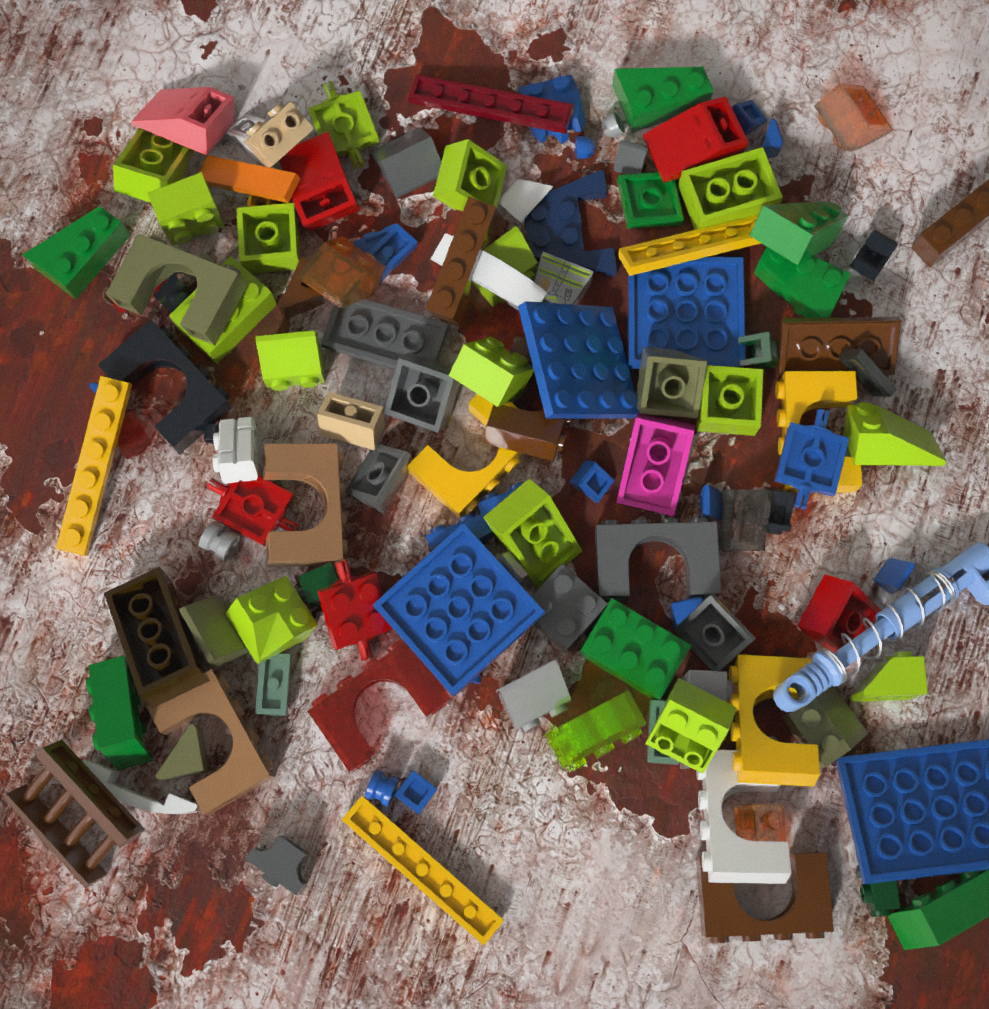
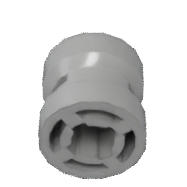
M213 521L202 533L199 547L206 551L212 550L216 553V557L225 562L236 551L241 537L234 532L224 531L222 525Z

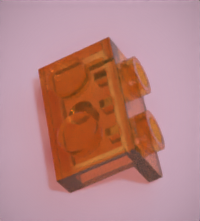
M784 804L735 805L737 836L750 841L786 842Z

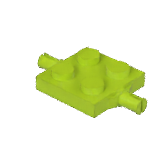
M328 81L329 87L327 82H325L322 87L327 99L321 104L308 108L317 136L328 131L338 156L349 155L353 168L359 169L358 163L360 168L365 165L360 151L363 148L379 143V137L360 90L350 94L338 95L334 82Z

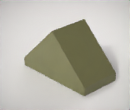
M190 723L156 774V778L170 781L210 771L202 728Z

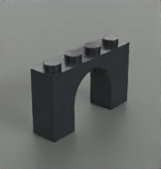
M150 320L101 361L98 366L109 378L130 383L132 387L145 375L159 368L176 369L185 375L187 389L183 400L154 426L180 455L204 434V429L208 424H216L232 410L227 401L230 396L219 384L214 387L208 381L211 375L201 364L197 367L192 364L190 359L193 356L182 344L177 347L171 341L174 336L163 324L158 327Z

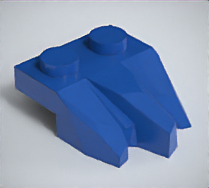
M572 74L518 88L519 94L573 104L574 112L568 130L583 131L586 120L580 93ZM529 127L532 135L539 143L545 142L549 135H553L561 144L569 140L568 131L564 134Z

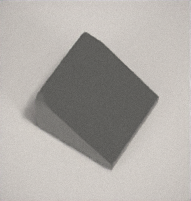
M620 140L613 170L621 174L641 173L648 148Z

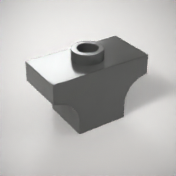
M279 836L273 846L267 850L252 848L245 858L249 863L264 872L262 878L276 888L281 884L293 894L300 895L308 884L302 877L301 868L309 853L285 836Z

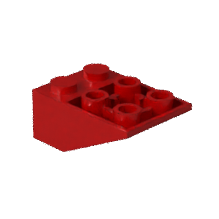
M726 96L701 102L642 135L663 183L679 179L684 170L744 153L748 144V140Z
M328 131L295 145L279 160L283 171L296 173L300 177V181L292 195V200L303 226L309 232L361 210Z

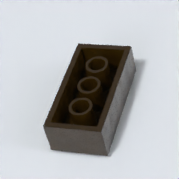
M160 566L104 593L138 694L152 708L210 681L192 632L179 610L182 606L173 582Z

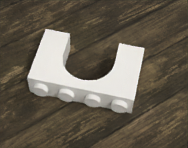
M717 750L704 773L696 771L697 780H702L703 790H699L698 793L699 810H704L705 821L700 822L701 840H706L707 852H702L703 871H708V880L712 883L786 884L791 875L788 842L750 841L743 839L729 829L723 819L721 805L725 799L735 793L778 792L780 785L738 782L737 771L732 770V753L737 751Z

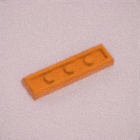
M207 155L199 173L202 172L208 186L289 203L300 181V177L293 172Z

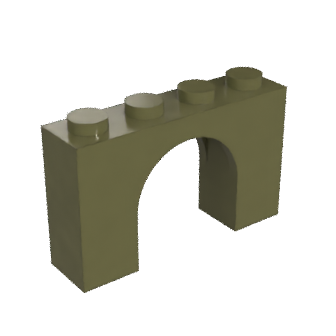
M138 234L106 295L117 306L142 315L156 288L165 279L169 278L172 274L195 276L197 279V291L180 325L190 336L215 346L247 287L246 282L240 276L241 272L228 264H225L224 267L220 266L206 255L201 254L199 257L192 255L183 246H169L163 239L155 235H151L149 238Z

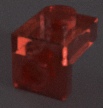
M126 409L117 442L120 451L126 459L142 454L148 446L152 445L146 430L131 409Z

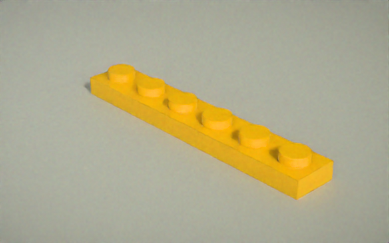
M759 214L619 248V259L629 276L760 244L761 242L749 236Z
M100 376L56 549L82 556H88L132 388L130 383Z
M361 796L341 819L483 946L504 922L502 917L364 796Z

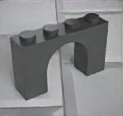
M669 518L661 520V523L649 524V520L637 519L632 520L631 524H619L617 520H605L601 522V525H596L597 595L604 601H610L611 598L616 601L628 600L630 596L629 557L638 546L651 541L669 544L683 558L686 571L687 599L696 597L706 599L712 593L718 598L721 594L717 522H709L708 518L691 519V523H679L678 519Z

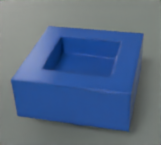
M413 770L394 796L420 815L438 789Z

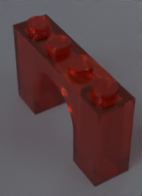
M401 639L390 645L386 649L388 654L380 660L375 657L361 667L363 672L354 678L349 675L336 685L338 690L328 696L324 693L311 702L313 707L307 711L347 770L352 774L378 756L360 731L355 719L357 701L367 688L382 682L395 683L403 687L411 695L427 719L452 702L450 696L434 674Z

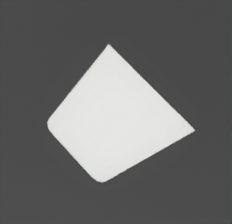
M518 179L499 199V204L521 223L553 186Z

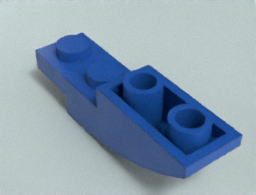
M524 481L510 486L508 492L498 495V492H493L482 497V502L477 503L480 515L468 514L459 518L458 523L447 527L446 524H442L430 530L431 534L426 535L430 550L433 551L462 523L468 527L481 543L493 538L495 534L483 517L520 487Z

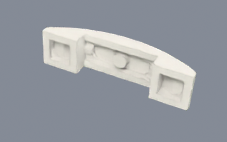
M445 233L431 257L432 261L441 266L443 265L453 236ZM485 251L482 252L472 281L507 300V304L519 310L518 306L525 301L542 302L547 293L543 288L503 261Z
M83 759V763L119 801L129 806L163 814L201 812L197 802L177 794L169 793L166 802L162 803L115 783L119 776V771L94 761Z

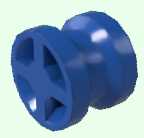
M376 769L367 787L365 798L370 800L378 799L382 805L388 807L400 778L385 776L383 771Z

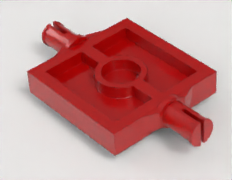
M258 475L257 480L244 482L239 480V482L229 483L228 485L215 480V478H211V484H207L208 490L221 496L220 504L212 518L261 546H266L268 533L278 530L279 527L285 531L299 530L300 524L286 518V511L295 496L276 484L263 480V477Z
M343 559L335 562L339 580L333 585L320 589L317 592L332 647L338 650L352 644L357 645L361 661H366L374 657L369 640L392 629L390 624L373 606L383 596L377 573L369 572L360 576H351L348 560Z

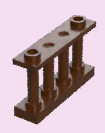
M61 739L43 747L36 755L45 767L28 787L25 784L6 793L3 798L86 889L107 875V872L99 864L116 844L120 848L138 838L145 829ZM54 776L65 787V790L51 808L48 809L37 796ZM75 798L86 810V813L69 832L58 818ZM96 821L107 833V836L90 855L78 841Z

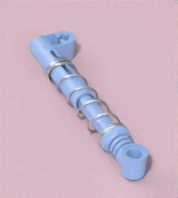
M977 542L940 569L934 568L926 572L924 580L912 589L905 587L904 595L891 604L884 603V609L875 616V624L869 619L863 618L866 630L852 640L847 634L842 633L841 638L845 645L836 652L832 653L824 648L818 650L813 655L810 663L776 686L773 693L776 705L783 711L794 712L809 704L816 696L827 690L828 687H836L843 684L847 680V675H855L859 671L860 657L870 660L877 659L881 655L882 642L888 644L899 643L902 640L903 633L910 628H920L924 623L925 617L931 613H940L945 605L954 603L959 597V593L966 587L978 602L989 605V578L986 580L982 578V575L985 573L989 577V547L984 543ZM951 576L954 579L952 582L948 580ZM939 585L941 590L935 593L933 589ZM929 593L932 597L922 603L920 598ZM865 620L871 625L870 627L867 626ZM887 637L890 639L898 638V640L893 642L886 641L884 639H886ZM879 644V653L876 656H864L866 652ZM855 660H858L857 669L854 672L847 673L845 668ZM789 687L797 691L798 700L790 696Z

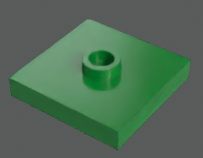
M659 172L622 174L618 176L617 183L627 229L682 225L684 218L675 180L663 183Z

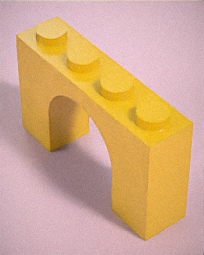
M856 371L784 372L775 386L776 398L780 399L781 409L777 410V426L782 427V437L778 439L779 455H781L790 422L800 424L801 416L812 409L847 408V405H853L856 402ZM851 457L844 458L836 493L856 492L862 486L861 465H854ZM784 484L785 490H792L795 493H798V489H795L791 485Z
M476 394L468 402L469 412L486 426L493 404ZM512 402L504 404L506 406L517 408ZM427 445L407 467L409 473L458 518H461L465 514H472L477 510L479 499L485 493L490 494L496 490L501 483L498 479L505 472L510 474L520 463L518 458L523 453L499 447L495 459L487 467L478 471L466 472L452 467Z
M738 655L735 665L730 666L729 680H732V684H734V694H732L730 704L737 707L735 722L731 724V741H736L737 751L732 753V770L737 771L738 782L814 787L820 776L818 745L775 741L767 737L758 728L753 717V708L763 700L774 698L773 693L776 686L795 672H798L799 669L804 668L806 664L812 661L811 658ZM789 687L790 696L793 699H798L797 691Z

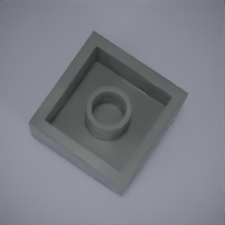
M412 353L401 356L397 362L383 414L439 433L448 426L460 384L448 376L452 367Z
M561 564L532 596L546 613L534 626L564 653H567L604 612L608 603L567 567Z

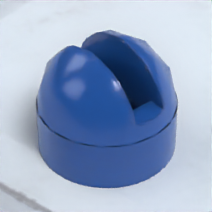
M576 136V159L590 158L594 154L596 146L594 140L587 136Z

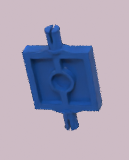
M823 409L817 410L814 425L804 426L790 422L787 428L774 481L791 485L798 489L794 504L796 508L807 509L810 493H820L834 497L837 491L849 438L834 434L826 429L830 412L827 410L825 412Z

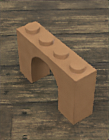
M265 444L262 451L263 480H298L305 482L319 493L324 506L322 521L309 530L273 531L268 533L266 537L267 567L323 566L330 562L333 566H336L335 562L343 560V557H347L348 551L347 540L342 539V528L346 526L345 510H341L340 499H344L345 491L344 482L339 481V471L343 469V455L338 453L337 444Z
M212 668L206 671L210 681L155 708H152L149 704L146 705L159 732L166 735L188 722L205 715L218 716L228 725L233 738V747L229 759L219 770L189 787L203 815L213 814L274 778L271 770L275 768L267 752L262 754L256 743L260 739L253 726H246L242 718L246 713L237 698L232 700L227 690L231 688L228 679L223 672L218 674Z

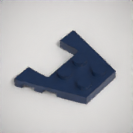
M599 170L548 192L524 219L527 244L537 262H540L542 252H546L589 270L606 273V276L614 277L617 275L614 248L584 251L578 201L606 198L604 170Z

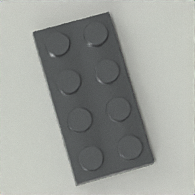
M339 292L321 341V347L396 369L398 359L407 353L437 362L449 325L446 322Z

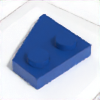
M399 224L385 227L379 232L373 231L364 234L362 239L347 243L346 240L339 244L340 250L378 285L418 247V241Z

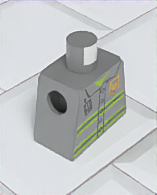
M542 252L535 278V283L547 292L542 302L578 305L592 283L593 271Z

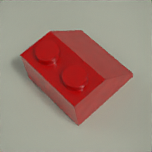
M824 574L797 627L813 641L836 652L845 645L841 638L842 633L847 634L851 640L866 630L863 618H867L875 624V616L881 609L854 582ZM865 620L867 626L870 627L871 625Z

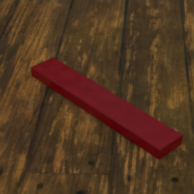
M416 74L408 95V100L411 104L564 134L567 133L574 112V105L571 103Z

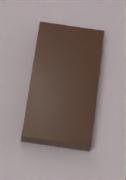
M899 317L781 319L777 375L782 377L785 371H849L838 357L844 349H862L884 375H895L901 319Z

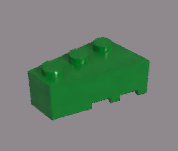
M703 66L614 69L612 87L632 133L666 122L701 102L711 100L714 91Z
M826 201L763 205L749 236L796 265H799L834 245L849 215L841 211L842 209L839 205Z
M99 206L22 255L35 270L77 299L126 242L130 234L119 219Z
M766 247L754 272L777 296H782L794 307L793 310L804 318H829L851 273L815 256L796 265L769 247Z
M123 655L88 665L90 677L86 678V686L89 694L92 695L93 704L89 705V713L96 727V732L92 733L95 749L97 751L100 750L118 771L154 761L152 751L149 752L143 743L142 734L148 732L146 723L141 724L138 706L142 704L126 657Z
M989 869L960 873L961 878L955 881L943 882L936 886L937 890L918 896L912 902L900 907V909L892 911L891 915L887 917L903 949L940 946L989 917Z

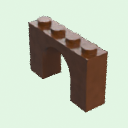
M471 197L468 198L426 306V310L438 320L465 329L475 303L470 298L469 291L476 265L485 247L500 238L506 223L496 206Z
M516 336L511 353L516 352L525 356L529 360L528 363L532 365L526 338ZM533 372L529 381L537 383L535 373ZM493 404L486 425L484 443L554 461L556 451H562L567 434L562 433L563 427L569 428L572 418H546L544 409L525 411L506 405L497 407Z
M827 852L790 854L791 898L786 908L780 914L769 919H755L745 913L737 902L734 883L709 882L708 871H703L702 857L696 858L701 935L710 937V943L730 942L729 936H742L743 942L761 941V935L773 934L774 940H792L794 933H805L806 939L825 938V932H834Z

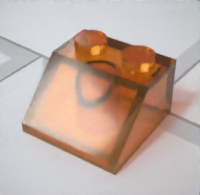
M839 83L814 105L819 113L817 115L819 121L823 126L829 128L833 134L832 140L834 144L843 151H857L893 131L864 86Z
M338 237L324 242L299 271L297 278L342 309L373 296L385 266L376 261L373 255L363 252L354 246L351 240Z

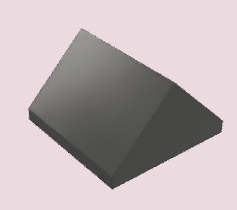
M420 127L370 151L396 199L438 178L441 166L440 157L432 137Z
M378 444L375 450L370 449L345 493L385 515L409 474L407 466L412 461L411 454L407 451Z
M713 593L674 629L683 641L692 645L691 649L712 671L723 669L755 639L750 631Z

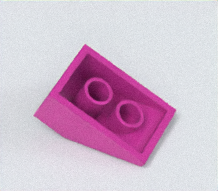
M638 412L616 503L674 516L696 425Z

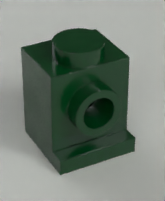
M855 871L856 877L862 878L861 872ZM896 881L860 885L862 903L867 904V909L871 910L872 917L891 915L890 909H900Z

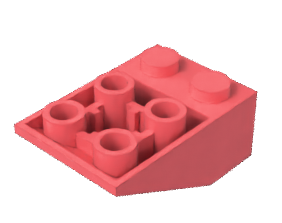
M211 87L163 89L149 101L131 122L134 126L207 155L234 124V97Z

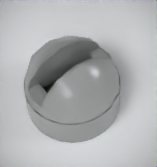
M616 112L603 120L601 127L606 129L603 133L607 137L613 138L625 133L623 122Z

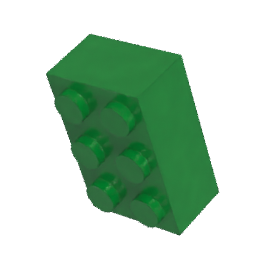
M611 598L580 650L579 655L653 700H660L692 645Z

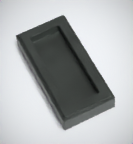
M844 349L838 356L849 371H856V379L871 396L891 397L897 390L862 349Z

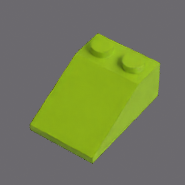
M138 128L113 164L114 191L150 202L148 192L184 178L194 150Z
M866 402L857 405H847L843 436L849 438L847 448L854 465L945 466L946 459L931 431L878 405Z
M531 479L524 482L483 517L504 548L511 552L527 572V577L537 589L547 581L561 564L567 565L582 552L581 547L550 495Z

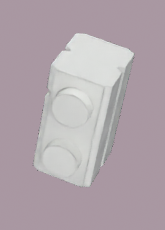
M244 417L238 418V420H221L219 422V432L213 434L215 450H218V454L213 455L214 471L220 473L222 482L225 484L239 482V480L243 482L257 480L259 434L255 419Z

